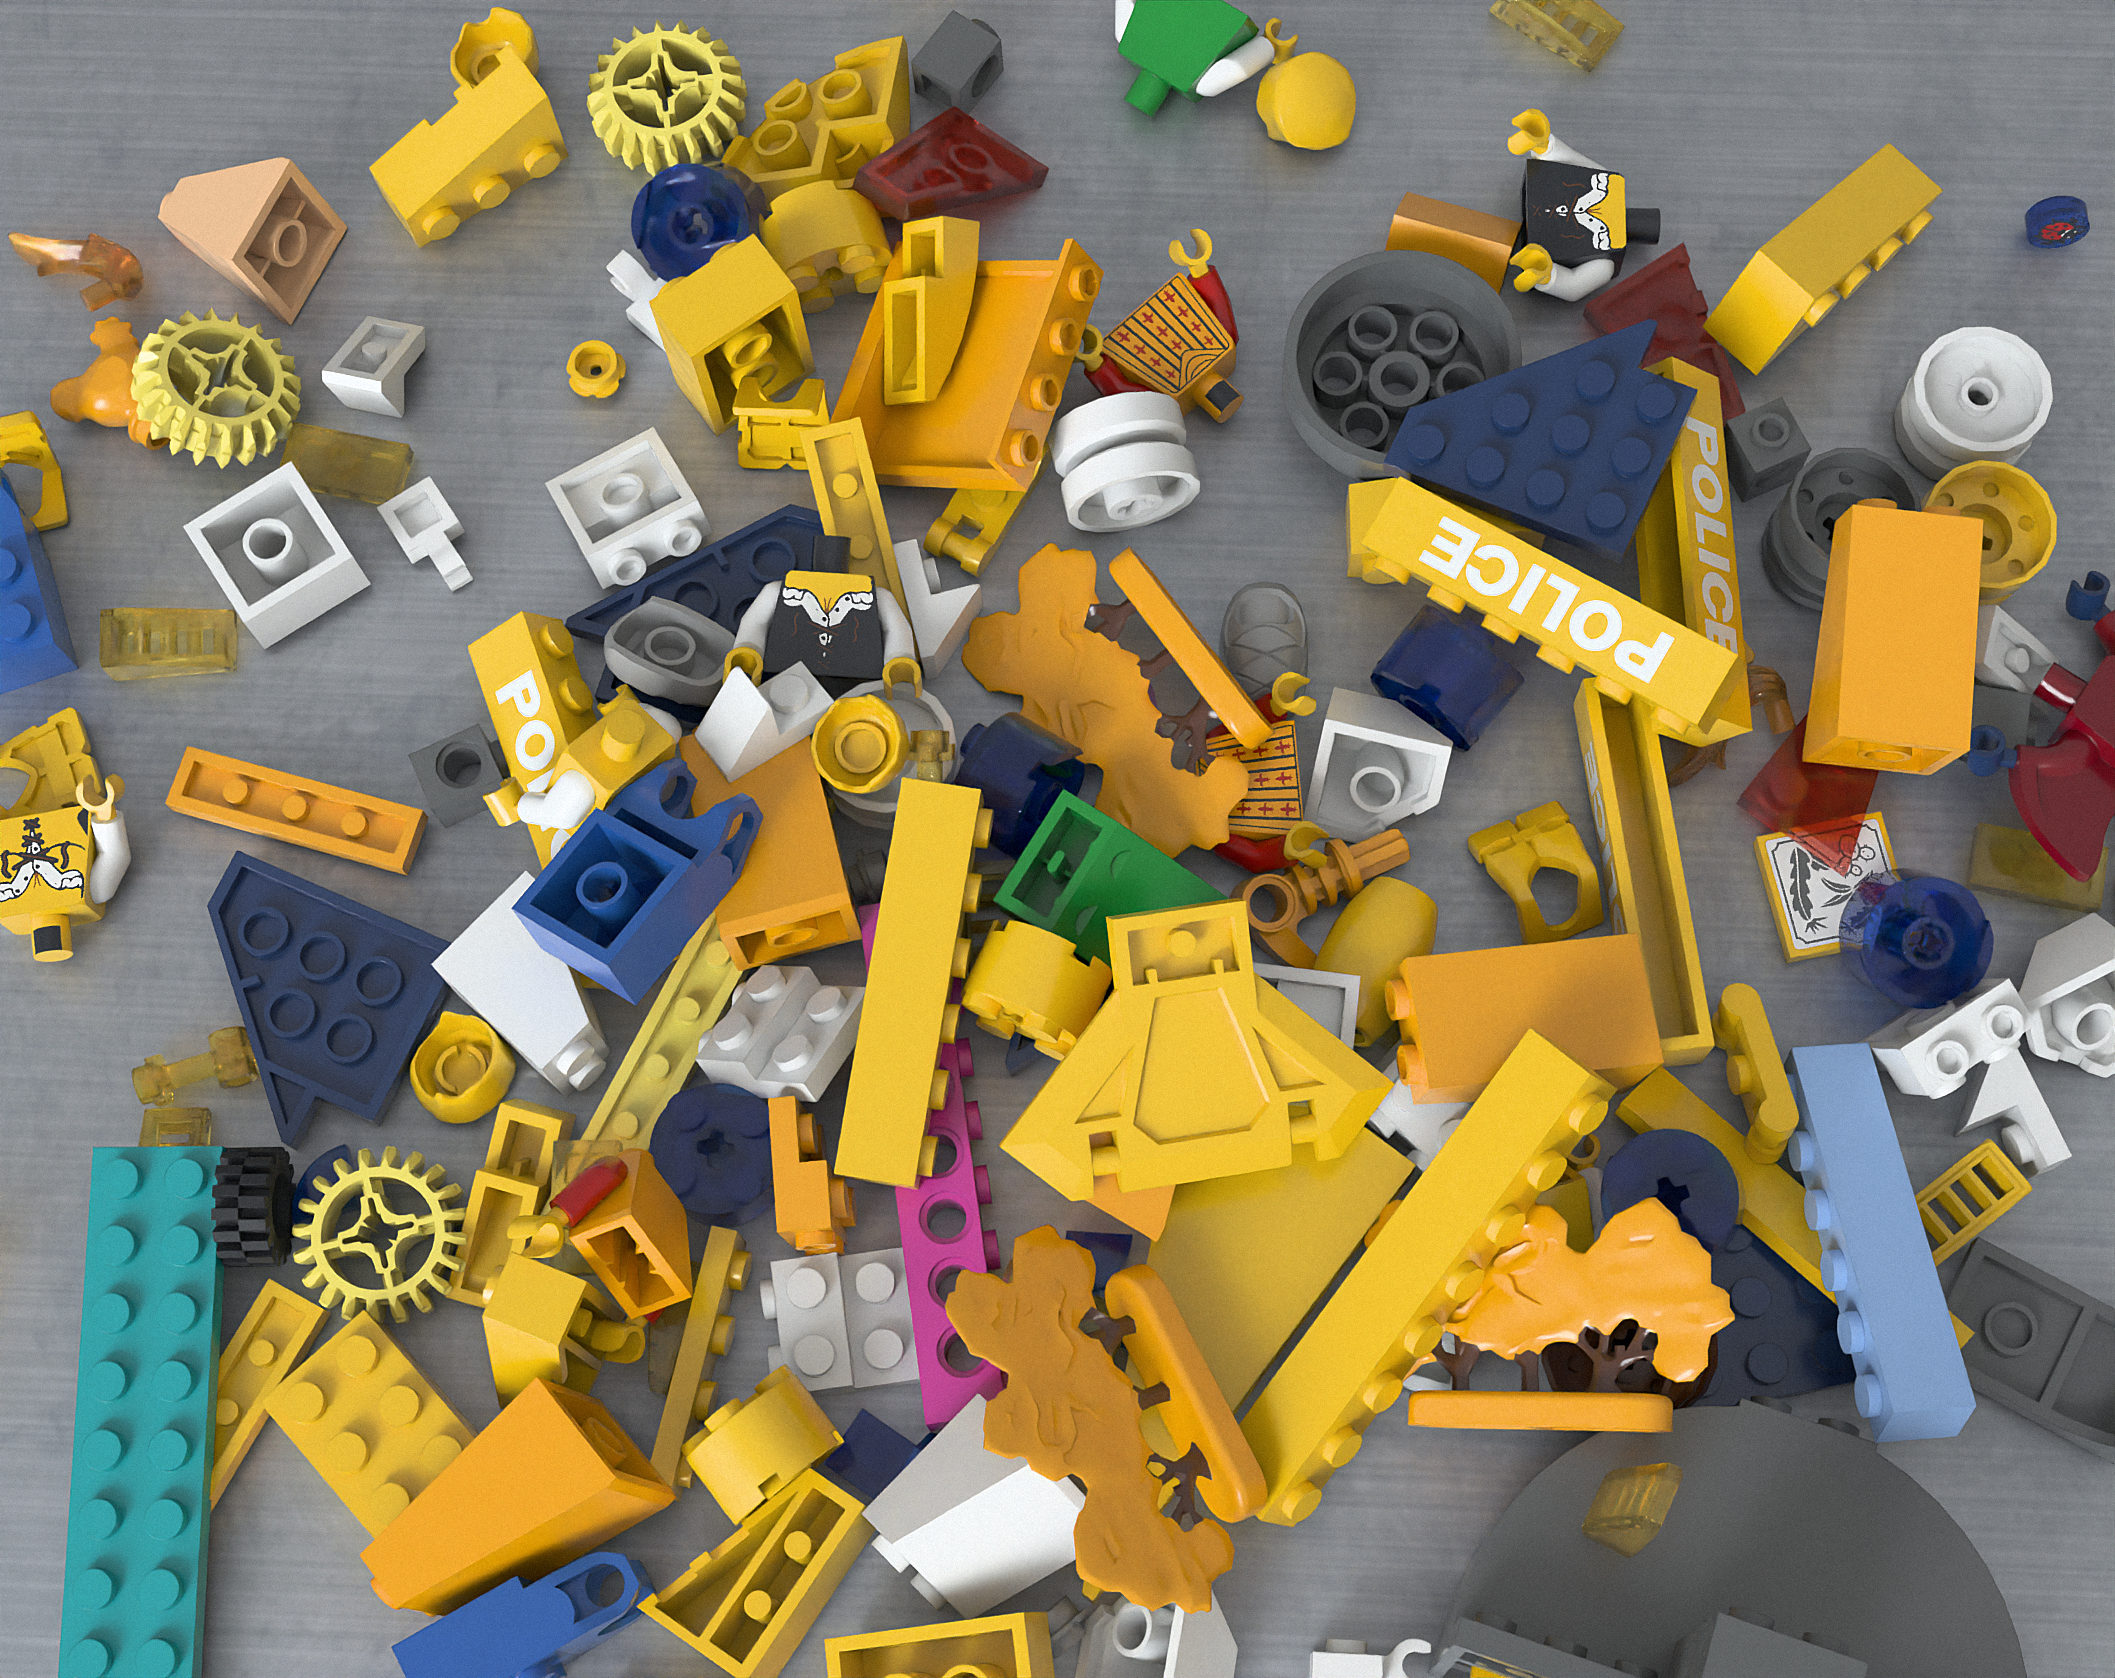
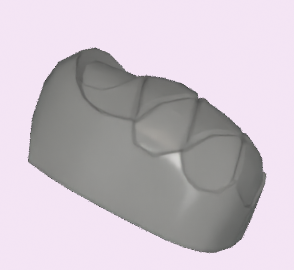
M1264 581L1245 585L1233 596L1223 618L1219 639V658L1253 702L1268 693H1272L1274 682L1283 673L1294 672L1307 677L1308 632L1305 617L1295 594L1283 584ZM1306 685L1296 690L1294 701L1305 695ZM1288 711L1286 720L1294 717L1295 714Z
M652 596L650 600L620 617L610 627L605 635L604 656L609 670L619 680L648 695L663 697L679 704L710 707L723 686L724 661L727 654L733 650L736 637L716 622L684 605Z

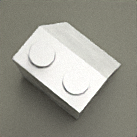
M525 871L431 965L467 1005L554 1088L567 1098L575 1088L578 1091H583L598 1079L606 1067L604 1059L611 1053V1049L588 989L582 988L577 970L541 949L511 909L535 881Z
M978 1393L861 1513L881 1533L871 1544L900 1573L911 1564L918 1573L910 1583L938 1611L949 1602L966 1620L977 1617L1076 1560L1073 1529L1078 1513L1083 1509L1086 1496L1067 1476L1057 1482L1052 1481L1032 1471L1027 1460L1021 1456L1008 1459L983 1449V1422L987 1401Z

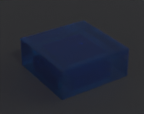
M862 1408L843 1435L844 1444L825 1461L824 1465L875 1500L900 1474L916 1445Z

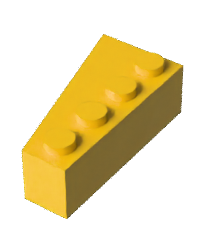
M1887 143L1764 244L1750 260L1702 328L1757 376L1809 326L1813 328L1819 324L1835 307L1841 296L1845 300L1848 299L1869 277L1872 272L1871 268L1876 272L1884 268L1902 248L1903 243L1901 240L1908 245L1912 244L1934 220L1935 217L1928 212V209L1943 190L1893 145Z

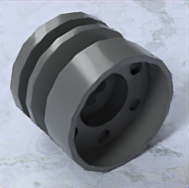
M1835 448L1813 457L1795 476L1786 491L1785 497L1780 500L1777 508L1770 516L1762 536L1763 563L1774 584L1794 602L1817 611H1823L1832 544L1827 539H1833L1835 521L1853 504L1857 505V502L1860 500L1872 498L1894 501L1897 503V509L1921 512L1920 496L1908 474L1888 457L1865 448Z

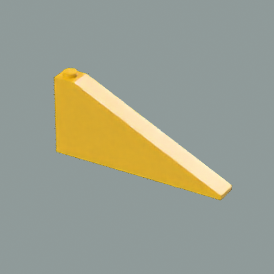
M1288 1105L1289 1117L1309 1114L1308 1107ZM1365 1127L1362 1128L1341 1158L1323 1161L1316 1160L1313 1141L1291 1145L1292 1166L1176 1184L1164 1231L1157 1242L1151 1239L1146 1265L1154 1269L1164 1281L1233 1416L1364 1242V1236L1370 1227L1379 1221V1215L1387 1203L1396 1199L1412 1177L1416 1164ZM1128 1354L1125 1374L1131 1378L1135 1386L1144 1390L1146 1386ZM1154 1405L1143 1410L1139 1419V1425L1148 1446L1161 1457L1174 1462L1180 1459L1182 1456L1156 1406ZM1149 1462L1147 1468L1157 1477L1166 1470L1165 1466L1158 1462ZM1175 1477L1163 1485L1160 1491L1157 1505L1161 1514L1176 1495L1172 1487L1179 1485L1180 1480ZM1084 1580L1081 1591L1082 1596L1094 1605L1104 1590Z

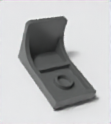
M1977 1237L1971 1242L1945 1295L1948 1310L1975 1332L1960 1350L1971 1388L2115 1464V1308Z

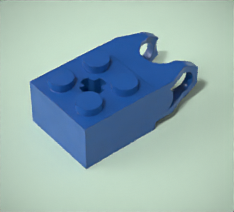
M0 468L1 695L77 670L79 666L51 562L45 555L39 529L20 508L9 477Z
M678 757L659 764L652 771L622 789L605 811L596 807L511 908L541 949L634 1005L639 1003L740 878L750 847L756 839L764 817L755 800L744 793H740L715 804L705 814L693 819H685L698 780L688 769L687 762ZM677 776V785L672 796L661 803L664 788L672 778ZM743 813L739 830L730 840L726 841L734 819Z
M595 1552L552 1572L537 1582L515 1576L393 1645L391 1648L406 1678H566L568 1675L563 1666L637 1622L645 1615V1612L636 1606L652 1593L656 1594L657 1591L642 1561L630 1560L624 1553ZM620 1571L625 1581L624 1591L614 1604L606 1607L600 1595L601 1585L605 1578ZM638 1593H639V1597H638L636 1603L632 1606V1604H633L635 1598L637 1597V1595H638Z

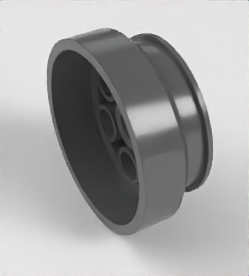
M1390 250L1371 253L1352 259L1327 273L1307 292L1298 305L1291 319L1284 347L1282 373L1284 399L1292 422L1300 436L1320 458L1340 473L1361 483L1390 479L1394 477L1384 474L1383 462L1408 410L1447 395L1445 391L1449 389H1463L1522 367L1521 341L1517 326L1504 301L1484 279L1465 266L1443 256L1414 250ZM1364 333H1375L1380 335L1385 341L1379 344H1367L1361 341L1358 336ZM1425 338H1434L1441 341L1445 347L1432 350L1422 346L1419 341ZM1329 378H1341L1351 386L1343 390H1333L1325 386L1323 381ZM1391 383H1400L1407 386L1412 392L1406 395H1393L1385 390L1384 386ZM1357 428H1364L1372 431L1377 438L1362 442L1355 440L1348 433Z

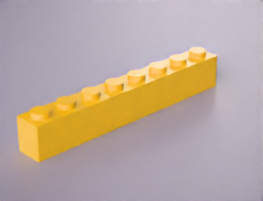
M1532 1028L1527 1031L1239 1423V1427L1263 1472L1267 1484L1268 1496L1266 1506L1260 1513L1255 1514L1261 1521L1294 1527L1297 1522L1306 1519L1317 1508L1322 1498L1321 1490L1337 1468L1347 1464L1357 1454L1362 1444V1434L1378 1413L1388 1409L1397 1400L1403 1388L1402 1380L1419 1358L1430 1353L1439 1343L1444 1332L1443 1325L1458 1304L1469 1299L1479 1289L1484 1280V1269L1498 1250L1511 1243L1519 1235L1526 1221L1525 1214L1541 1192L1550 1189L1562 1177L1567 1166L1566 1158L1581 1138L1593 1132L1604 1120L1608 1112V1102L1618 1089L1555 1041Z

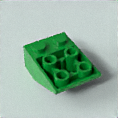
M1063 789L993 901L1002 913L1015 921L1041 928L1076 944L1073 955L1088 966L1093 956H1096L1112 970L1106 917L1230 898L1116 820Z

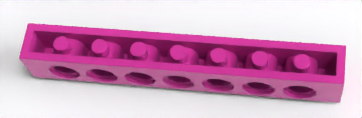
M880 903L858 906L867 978ZM954 977L950 1000L952 1004L961 1005L963 999L960 994L962 991L961 978ZM961 1005L960 1014H965V1007ZM956 1037L955 1044L943 1043L939 1069L950 1071L949 1090L944 1110L932 1109L928 1136L939 1137L938 1145L942 1144L952 1147L957 1152V1159L954 1165L945 1172L933 1173L932 1177L921 1175L918 1190L895 1186L925 1423L930 1432L942 1431L977 1393L986 1401L996 1398L999 1392L1007 1388L1009 1377L1007 1372L992 1365L984 1358L976 1368L970 1371H958L948 1364V1352L955 1342L961 1340V1337L947 1317L946 1302L939 1297V1287L942 1281L951 1274L960 1273L964 1269L978 1273H989V1270L1001 1269L996 1229L983 1231L980 1205L992 1204L987 1164L974 1166L971 1141L983 1140L978 1100L965 1101L962 1078L974 1076L969 1037L961 1039ZM947 1208L961 1211L966 1216V1224L958 1235L952 1238H940L930 1231L931 1221L939 1211Z

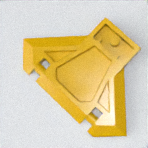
M1233 898L1106 917L1114 991L998 1145L1070 1201L1094 1198V1176L1117 1173L1120 1192L1127 1193L1292 1166L1291 1145L1313 1141L1316 1160L1323 1161L1341 1158L1395 1083L1254 972L1246 900ZM1307 1100L1309 1114L1289 1117L1288 1103ZM1111 1131L1113 1146L1090 1148L1089 1134Z

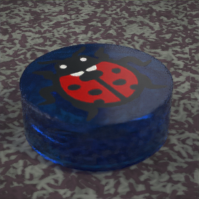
M2054 196L2041 200L2034 204L2024 216L2027 239L2030 244L2039 248L2051 249L2068 246L2082 239L2090 229L2086 203L2073 196Z

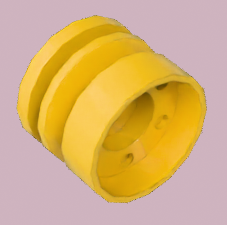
M1978 460L1955 467L1936 483L1921 500V511L1930 506H1950L1960 509L1962 517L1984 519L1979 606L1994 604L1999 606L2047 564L2057 542V516L2047 492L2030 474L2006 462Z

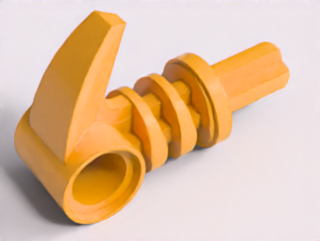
M1390 828L1349 847L1340 838L1326 842L1324 855L1327 856V862L1322 868L1314 869L1306 864L1301 867L1297 863L1293 867L1284 868V875L1282 876L1264 874L1238 883L1232 890L1229 898L1246 900L1250 937L1267 955L1282 966L1313 970L1317 955L1298 936L1297 925L1299 921L1317 912V902L1320 901L1328 908L1334 906L1337 903V893L1339 892L1351 901L1364 888L1363 882L1406 864L1411 858L1409 845L1399 829ZM1258 887L1267 889L1273 895L1276 902L1275 914L1267 923L1258 920L1250 908L1251 895Z

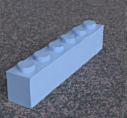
M1869 1042L1791 1047L1783 1067L1799 1112V1121L1792 1136L1788 1138V1155L1793 1170L1796 1172L1801 1171L1806 1188L1804 1197L1805 1219L1809 1229L1818 1232L1823 1250L1820 1260L1822 1281L1827 1291H1834L1840 1314L1837 1320L1839 1343L1845 1354H1851L1857 1377L1854 1393L1857 1409L1863 1418H1869L1875 1443L1956 1437L1977 1405Z

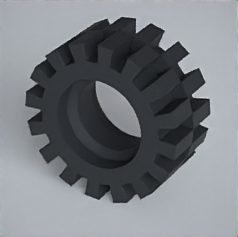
M284 1147L227 1148L226 1152H222L220 1156L221 1165L216 1166L214 1174L218 1183L212 1187L215 1208H211V1220H216V1227L212 1231L214 1242H219L216 1253L218 1258H222V1264L225 1267H280L287 1262V1255L291 1254L292 1244L290 1238H295L292 1234L294 1226L293 1217H297V1205H294L297 1187L296 1183H292L295 1171L293 1164H289L290 1155L288 1151H285Z

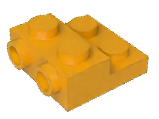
M795 1096L768 1098L777 1233L795 1250H805V1257L837 1252L838 1256L845 1255L844 1245H848L846 1227L857 1226L854 1188L847 1187L846 1178L835 1175L833 1167L826 1160L824 1128L822 1124L816 1125L814 1113H808Z

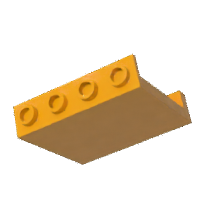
M1073 238L1065 239L1058 260L978 261L973 298L963 338L950 372L935 401L887 406L884 405V282L903 279V241H897L892 253L893 258L889 261L829 424L860 417L877 485L1028 491L1036 466L1041 459L1043 446L1054 414L1061 402L1062 392L1074 357L1080 348L1081 338L1093 303L1099 294L1104 271Z

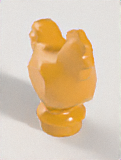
M114 316L109 317L107 320L97 321L94 325V332L90 334V340L93 344L99 346L100 355L91 363L84 374L60 381L50 390V406L55 414L67 422L78 423L88 419L107 427L128 426L129 437L132 441L142 443L147 449L152 451L161 449L171 442V439L165 437L152 440L150 432L152 422L138 420V413L136 411L138 401L132 399L130 390L134 377L132 368L135 357L139 356L141 352L138 339L132 335L133 327L130 322H120L119 318Z

